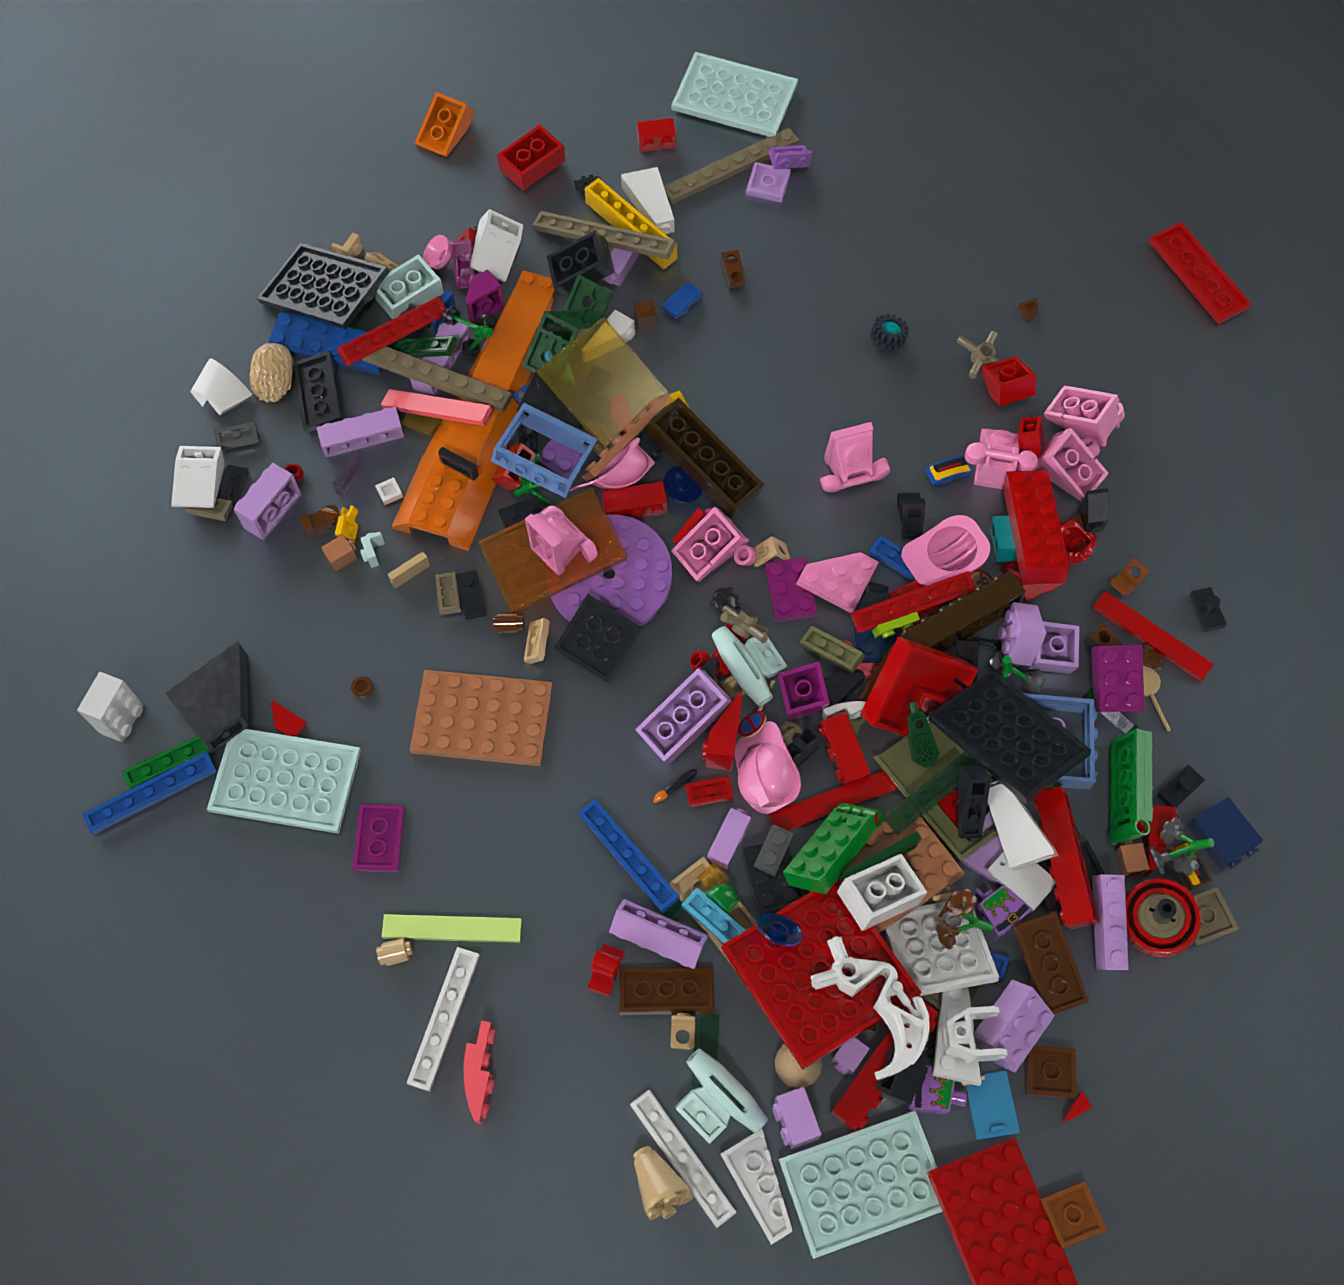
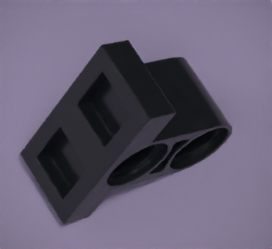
M919 492L898 493L897 508L901 521L900 533L902 538L920 537L923 534L926 503L924 498L921 499Z

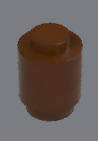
M518 612L497 613V617H493V630H497L498 634L524 631L523 614H518Z

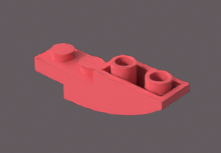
M481 1021L477 1043H467L464 1058L466 1098L473 1119L478 1124H482L483 1118L487 1119L490 1104H487L488 1094L493 1093L495 1084L491 1073L484 1071V1068L489 1067L491 1054L488 1053L489 1044L494 1043L496 1030L493 1029L492 1023Z

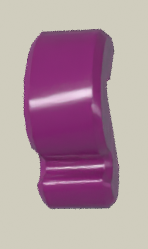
M470 240L453 241L452 250L456 286L458 289L469 288L471 279L475 277V269L470 268L473 255L472 242Z

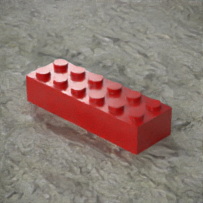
M1048 470L1006 472L1003 492L1022 585L1065 584L1070 566Z

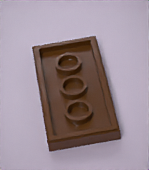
M1057 911L1011 926L1033 988L1053 1014L1089 1002Z
M696 966L695 969L690 967L620 968V1015L714 1014L713 966Z

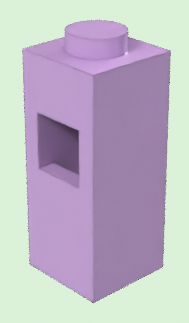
M614 248L610 254L614 273L603 278V280L610 284L621 286L640 253Z
M730 808L707 854L708 862L728 870L751 822V817L748 816L749 814L746 811Z

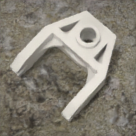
M999 1007L967 1008L946 1021L941 1029L945 1054L961 1058L967 1063L1005 1059V1056L1008 1055L1007 1049L980 1050L976 1048L971 1021L974 1019L997 1017V1014L1000 1013Z

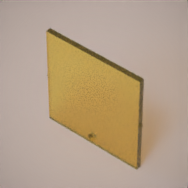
M604 317L536 371L591 436L597 438V443L602 448L608 445L618 434L622 433L631 421H636L638 419L636 416L644 408L648 410L651 407L649 402L658 395L660 398L665 393H668L639 359L638 355L633 352Z

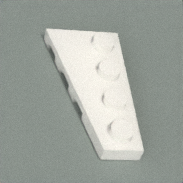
M969 988L944 991L941 994L932 1076L980 1086L982 1083L979 1062L967 1063L961 1058L945 1054L941 1029L946 1021L965 1009L971 1008ZM972 1020V1021H971V1026H972V1032L974 1033V1025H973V1020Z
M761 1129L724 1151L720 1156L769 1243L772 1245L791 1233L792 1227L780 1192L765 1136Z

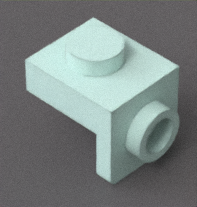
M371 532L361 537L364 549L360 551L364 562L368 561L370 567L373 568L379 566L373 548L384 545L385 542L381 532Z

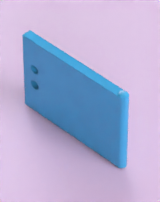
M1007 1070L983 1073L985 1079L981 1080L982 1084L980 1086L972 1084L965 1086L976 1140L1020 1134Z

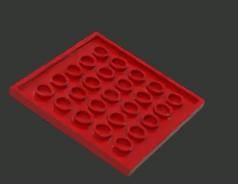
M839 878L826 894L812 891L721 945L722 951L802 1070L883 1019L876 1009L873 1008L886 981L883 975H879L853 997L839 990L836 984L817 990L812 986L810 977L831 970L835 963L827 943L828 940H831L833 937H841L848 957L891 964L897 972V981L902 983L903 991L910 1001L914 997H919L922 993L876 928L872 926L864 931L860 929L837 893L840 888L838 884ZM842 969L845 976L852 977V973L849 970ZM897 995L890 997L892 1005L898 1008L904 1006Z

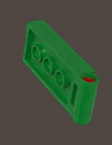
M1138 728L1111 740L1110 831L1108 832V839L1115 846L1148 835L1150 832L1149 823L1152 822V732Z
M840 803L837 808L832 810L783 871L788 884L826 894L874 831L882 825L884 820L883 812L878 809Z

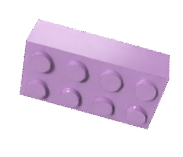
M698 668L635 730L664 762L672 763L729 707L732 700L705 670Z

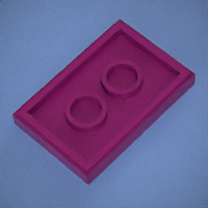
M359 805L353 871L399 872L405 816L404 805Z

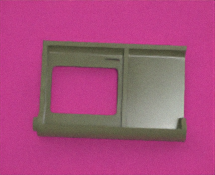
M927 718L940 753L934 766L923 768L911 760L909 735L882 754L876 755L873 759L959 861L963 862L999 834L996 826L983 834L982 838H978L973 842H969L966 838H959L958 828L932 799L931 795L959 775L961 765L980 764ZM987 771V773L991 777V783L998 781L993 775H991Z

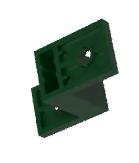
M577 275L563 311H544L522 367L533 373L538 368L561 379L573 348L584 347L598 331L614 291L582 275ZM587 296L592 298V305L590 307H587L584 303ZM546 351L550 352L552 356L549 363L544 360V353Z

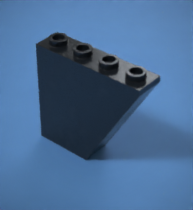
M238 641L165 693L211 753L249 727L248 660L246 652Z

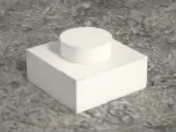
M394 477L375 485L384 505L403 498Z

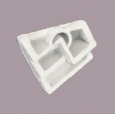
M212 358L208 360L190 391L202 407L211 404L219 416L246 402L253 396L232 372Z

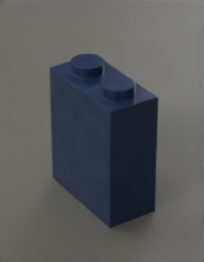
M1229 796L1194 818L1187 825L1197 840L1208 838L1214 840V846L1205 848V850L1220 870L1227 866L1230 869L1234 868L1242 862L1240 859L1246 854L1249 858L1260 849L1257 846L1263 842V839Z

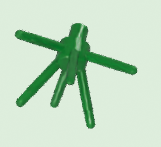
M539 453L536 454L533 460L535 464H537L540 457ZM519 476L521 484L519 488L514 490V494L517 497L524 493H532L548 506H554L553 503L535 491L537 487H541L540 485Z

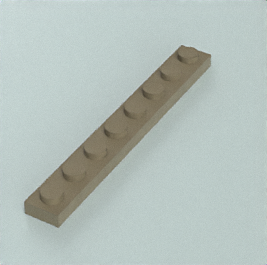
M790 128L778 132L776 136L772 135L665 185L664 189L668 201L673 205L753 167L755 162L761 163L770 159L768 154L770 147L799 145V139Z
M540 211L532 224L536 231L576 240L595 230L607 240L608 247L667 260L676 246L673 239Z
M385 347L362 359V361L472 402L490 405L492 409L502 413L512 398L511 392L389 347Z

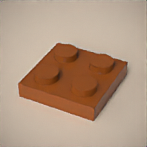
M1085 1181L1040 1199L1061 1249L1107 1231Z

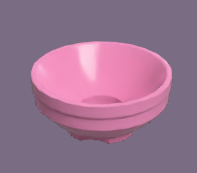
M437 235L430 240L425 248L423 260L431 269L438 270L451 263L453 259L452 242L444 235Z

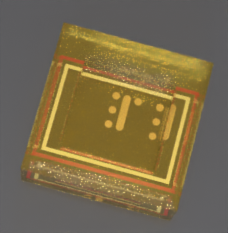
M715 862L698 876V880L707 890L714 885L727 884L730 881V878Z

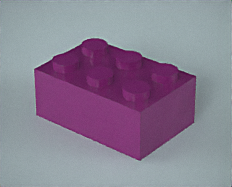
M1142 645L1092 647L1093 699L1096 711H1145Z

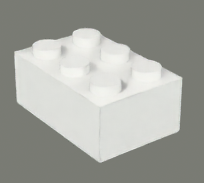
M99 672L77 711L100 734L123 743L124 739L130 735L136 718L142 714L144 704L123 680Z
M899 854L845 878L837 893L860 929L864 931L917 906L927 894V891L903 855Z

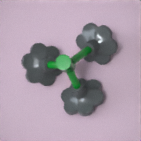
M998 650L995 657L990 659V665L993 667V670L999 675L1003 674L1002 677L1005 680L1012 672L1021 677L1023 680L1021 686L1024 688V693L1037 694L1045 683V678L1042 677L1043 673L1040 670L1023 674L1016 669L1018 664H1012L1011 657L1005 656L1002 650Z
M1174 817L1171 821L1165 822L1160 838L1167 845L1172 844L1173 841L1184 840L1190 843L1189 846L1171 853L1159 854L1154 847H1150V851L1161 874H1165L1164 863L1171 861L1176 872H1182L1184 875L1190 876L1193 871H1197L1199 868L1195 852L1200 849L1213 847L1214 840L1208 838L1194 841L1185 836V833L1182 832L1184 824L1180 822L1179 818Z

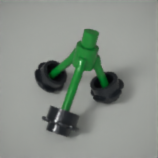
M454 306L446 308L442 315L444 323L447 325L451 324L454 326L457 322H460L474 329L477 339H468L462 343V351L467 357L475 358L478 356L480 351L478 343L484 338L493 335V327L496 324V320L489 313H483L479 316L476 324L460 318V311L456 310Z

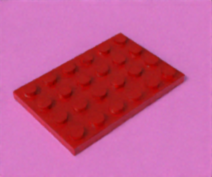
M1015 1138L926 1172L972 1285H1079L1064 1249H1061L1040 1202L1041 1196Z

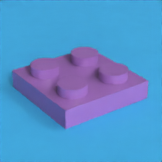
M551 439L539 453L540 457L537 464L557 475L559 474L561 477L569 479L583 454Z

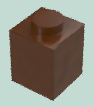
M653 300L634 303V318L638 333L657 329V313Z

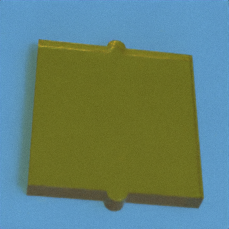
M408 413L401 425L431 437L436 428L441 425L442 419Z

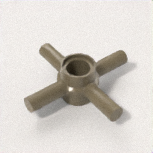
M991 331L986 342L977 346L961 335L956 342L972 352L971 362L973 366L968 374L970 378H976L981 366L1000 361L994 357L996 350L993 343L998 336L997 332Z
M728 605L722 608L721 621L732 624L731 630L744 638H748L751 634L761 643H765L768 640V637L764 634V632L768 633V628L757 624L758 618L745 610H741L740 614H738Z

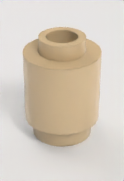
M404 938L382 943L380 947L376 948L381 966L385 964L390 966L409 961V955L413 954L410 941L406 942Z

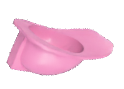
M635 438L595 478L588 483L571 488L570 491L590 484L603 489L627 487L639 481L655 462L638 446L640 439Z
M956 515L943 520L925 534L907 543L902 549L901 557L914 578L920 584L927 586L966 571L972 573L981 567L989 557L990 543L972 518Z
M768 721L765 722L764 727L756 735L750 738L741 737L736 744L734 754L738 771V786L743 798L753 809L763 814L773 813L792 803L800 793L801 778L785 745L778 725Z

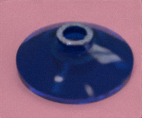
M681 467L669 470L663 478L666 494L677 502H694L702 493V489Z
M764 913L757 918L756 926L760 933L775 944L793 946L802 939V931L799 926L783 915Z

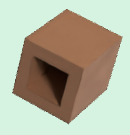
M343 534L321 547L326 559L335 572L357 559L354 553L357 550L351 539L347 541Z
M1134 841L1121 843V846L1115 851L1120 875H1124V878L1144 875L1149 870V865L1143 843L1135 844Z

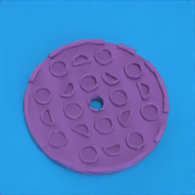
M623 515L596 516L575 525L587 538L592 540L598 555L597 558L588 563L580 550L564 568L565 571L559 576L547 566L548 592L560 615L570 622L587 594H590L637 625H645L656 616L657 611L665 604L671 590L673 579L672 563L663 540L645 523ZM610 569L615 572V576L611 579H606L603 575Z

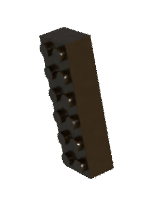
M679 397L649 422L646 433L730 518L734 517L761 492L764 483Z
M1011 571L1005 575L1001 573L988 585L982 584L975 589L974 593L970 595L965 594L958 598L955 604L951 606L945 605L936 615L926 616L917 626L907 627L902 631L901 637L945 652L956 645L957 638L967 639L1004 618L1013 602L1022 603L1026 591Z

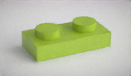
M915 612L880 624L872 632L875 638L883 636V639L895 635L897 630L902 629L903 631L909 626L914 627V624L920 618L918 613Z

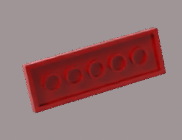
M1182 222L1150 237L1149 243L1218 325L1250 309L1252 303Z

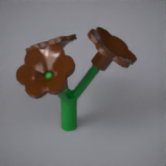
M964 889L962 892H952L938 916L941 918L943 914L949 911L955 916H961L969 921V924L958 928L956 926L951 927L945 920L939 921V924L936 925L938 939L948 950L952 949L953 945L956 944L955 936H958L959 932L973 927L987 932L993 930L992 923L978 919L973 914V906L977 904V898L972 895L969 889Z

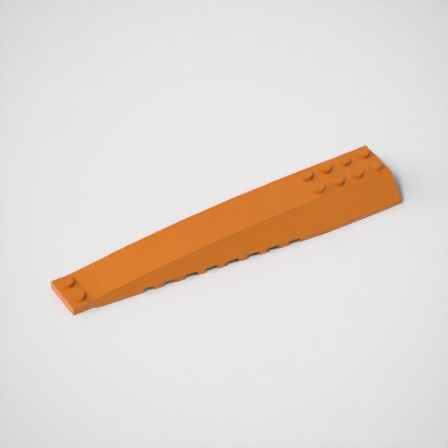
M522 270L514 290L493 327V335L487 337L467 377L511 392V394H514L529 383L531 371L522 367L544 311H551L554 303L553 298L557 290L553 288L550 277ZM459 396L454 398V400L472 402ZM513 397L503 413L492 409L484 426L446 419L441 421L420 460L392 524V529L412 534L415 528L448 538L450 546L467 551L470 550L497 483L491 480L499 465L490 461L494 448L517 414L518 404ZM444 447L476 464L479 473L478 478L473 481L442 464L438 454L440 448Z

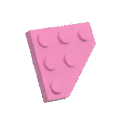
M859 552L806 564L796 585L852 613L879 562Z

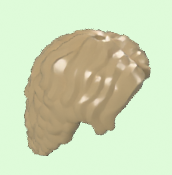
M266 343L253 353L249 374L250 389L261 401L264 400L267 403L278 402L283 395H286L287 390L291 389L294 362L287 347L278 343Z

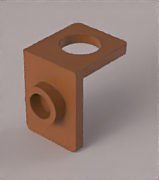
M1133 558L1124 570L1109 583L1122 595L1126 596L1139 586L1150 570L1136 558ZM1132 566L1140 568L1141 575L1139 577L1131 574Z

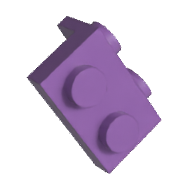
M805 145L770 147L768 152L774 169L809 167L813 155L812 151L806 150Z

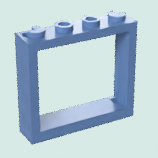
M523 403L496 444L490 461L566 498L591 456L597 438ZM521 424L583 454L569 479L561 477L506 449Z
M1022 693L1041 709L1082 713L1083 743L1091 749V755L1083 760V777L1062 776L1054 782L1053 786L1089 790L1096 783V776L1098 775V770L1095 769L1098 750L1094 748V741L1097 740L1098 730L1094 728V720L1097 719L1094 699Z

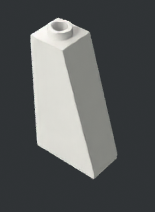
M658 167L621 174L622 190L635 208L663 233L675 232L674 217Z
M1001 782L991 783L988 805L1009 867L1016 870L1058 856L1056 849L1021 800Z

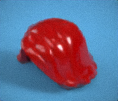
M1074 520L1060 522L1069 563L1077 564L1081 561H1087L1088 557L1093 555L1097 536L1086 532Z

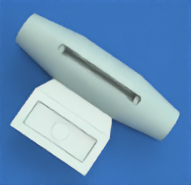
M726 626L713 632L711 636L721 659L742 690L757 706H762L769 702L773 696L764 677L770 678L785 671L788 667L770 639L768 638L765 643H761L755 637H752L743 645Z
M701 1049L696 1050L689 1057L686 1063L703 1087L692 1089L675 1108L709 1144L727 1127L730 1116L754 1133L758 1132L766 1124L768 1119L752 1095L722 1064Z

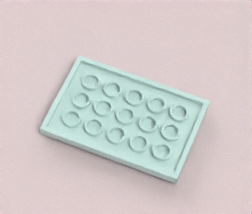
M695 52L672 102L671 110L769 137L772 135L776 136L798 85V79Z
M245 729L226 744L207 810L211 813L339 834L361 749L360 747Z
M916 1111L778 1160L812 1259L942 1212L926 1173L936 1169L937 1165Z

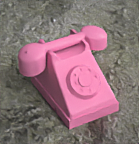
M1064 385L1044 412L1046 419L1065 430L1072 428L1096 457L1100 453L1099 446L1105 447L1107 445V438L1112 430L1119 428V423L1125 417V411L1116 394Z
M871 422L831 432L824 460L834 475L820 478L824 491L833 493L855 485L879 481L890 473V467L886 458H881L872 463V432L874 429Z
M1072 428L1054 434L1051 440L1045 442L1042 455L1037 456L1038 465L1035 471L1048 470L1050 481L1080 502H1082L1087 491L1096 490L1109 474L1097 458L1094 459L1095 456Z
M982 429L980 441L970 444L965 452L966 461L970 464H976L973 485L1003 490L1006 472L1035 471L1038 465V458L1033 452L1022 451L1020 453L1018 434L1005 430Z
M550 505L539 514H530L525 518L531 549L558 576L565 571L564 568L580 550L588 563L597 558L598 552L592 540L587 538L558 507Z
M717 507L705 510L706 516L671 550L693 578L699 582L733 556L737 564L746 567L752 565L757 557L756 550L746 545L749 542L748 538Z

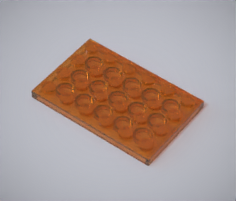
M592 487L554 505L595 544L598 555L590 563L586 561L580 550L564 568L565 571L558 576L531 549L525 520L478 542L511 613L520 612L628 560Z

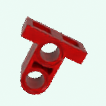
M603 944L601 951H596L591 964L592 976L587 987L588 990L610 997L625 956V951Z

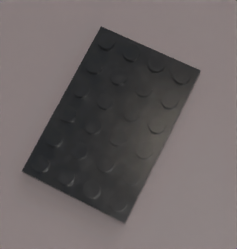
M300 243L258 295L257 300L260 304L346 330L389 274V270L383 265Z
M993 669L930 713L928 718L933 725L977 763L982 765L1025 804L1091 755V749Z

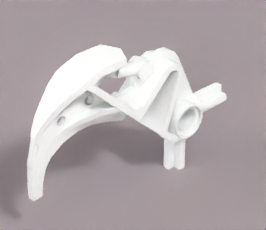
M833 937L831 940H828L827 943L835 963L831 970L812 975L810 977L812 986L817 990L836 984L839 990L853 997L879 975L885 976L886 981L873 1008L876 1009L892 1032L895 1053L890 1065L883 1070L875 1072L876 1079L879 1080L903 1071L911 1064L913 1065L921 1055L929 1034V1014L923 999L918 996L912 998V1007L911 1001L903 991L902 983L897 981V972L891 964L848 957L841 937ZM842 969L849 970L852 973V977L845 976ZM897 995L911 1014L892 1005L890 997Z

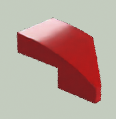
M273 700L271 701L270 707L275 729L284 735L296 737L306 724V721Z

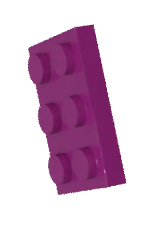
M806 557L764 563L775 623L817 617L813 593L796 585L807 564Z

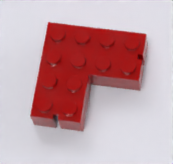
M898 636L860 715L872 726L884 730L889 729L891 732L907 736L909 732L907 717L911 713L909 708L910 702L917 701L919 710L926 698L946 703L965 689L954 681L955 677L966 686H970L979 669L965 659Z

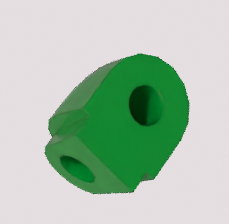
M727 884L714 885L706 892V896L726 913H730L739 902L738 893Z

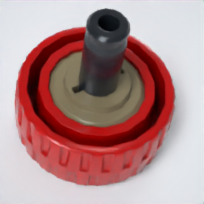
M1166 878L1147 879L1135 885L1125 896L1127 940L1138 952L1144 953L1149 957L1170 958L1184 952L1197 938L1201 927V912L1195 897L1185 886Z

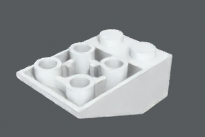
M489 209L479 220L470 268L481 273L488 269L495 279L505 283L521 241L523 225Z
M179 446L175 460L172 507L214 508L225 468L221 447Z

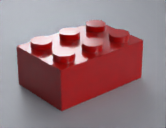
M540 124L497 154L499 170L523 191L566 161L564 145Z

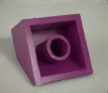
M488 269L478 273L470 281L466 306L469 320L473 324H476L477 318L483 313H489L492 316L504 308L501 284Z
M820 662L778 673L786 712L792 720L814 715L830 705Z

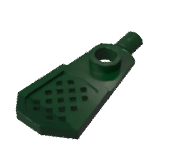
M917 701L910 702L909 708L911 713L908 715L907 720L911 760L923 768L934 766L940 753L933 733L930 730L925 713L919 711ZM917 720H921L920 727H916Z

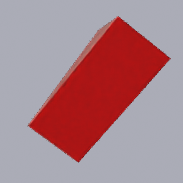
M1083 1091L1078 1093L1077 1098L1063 1118V1123L1092 1108Z

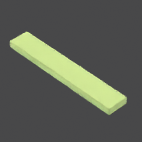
M384 914L382 938L521 943L522 919Z

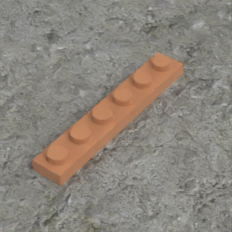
M666 393L660 398L658 395L649 402L651 407L648 410L644 408L636 416L638 420L635 423L631 421L624 428L625 433L622 436L618 434L611 441L613 445L609 449L607 447L598 454L600 459L597 462L593 460L585 467L587 472L582 477L587 483L595 478L671 400Z

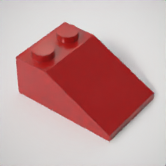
M738 694L713 726L709 733V739L704 738L702 759L706 760V767L732 771L743 694Z

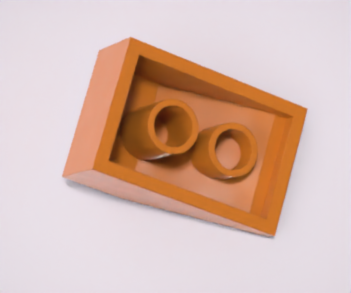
M436 92L414 144L447 157L468 130L475 111L466 103Z

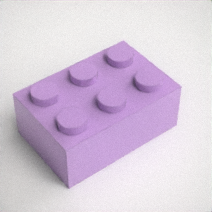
M272 463L262 472L258 481L250 486L247 494L236 503L234 511L245 530L264 540L301 496V492L293 474Z
M1012 979L993 1005L999 1007L1000 1013L997 1014L998 1016L983 1019L973 1033V1037L982 1049H1007L1008 1055L1005 1056V1059L993 1060V1062L1015 1073L1055 1015L1034 988Z

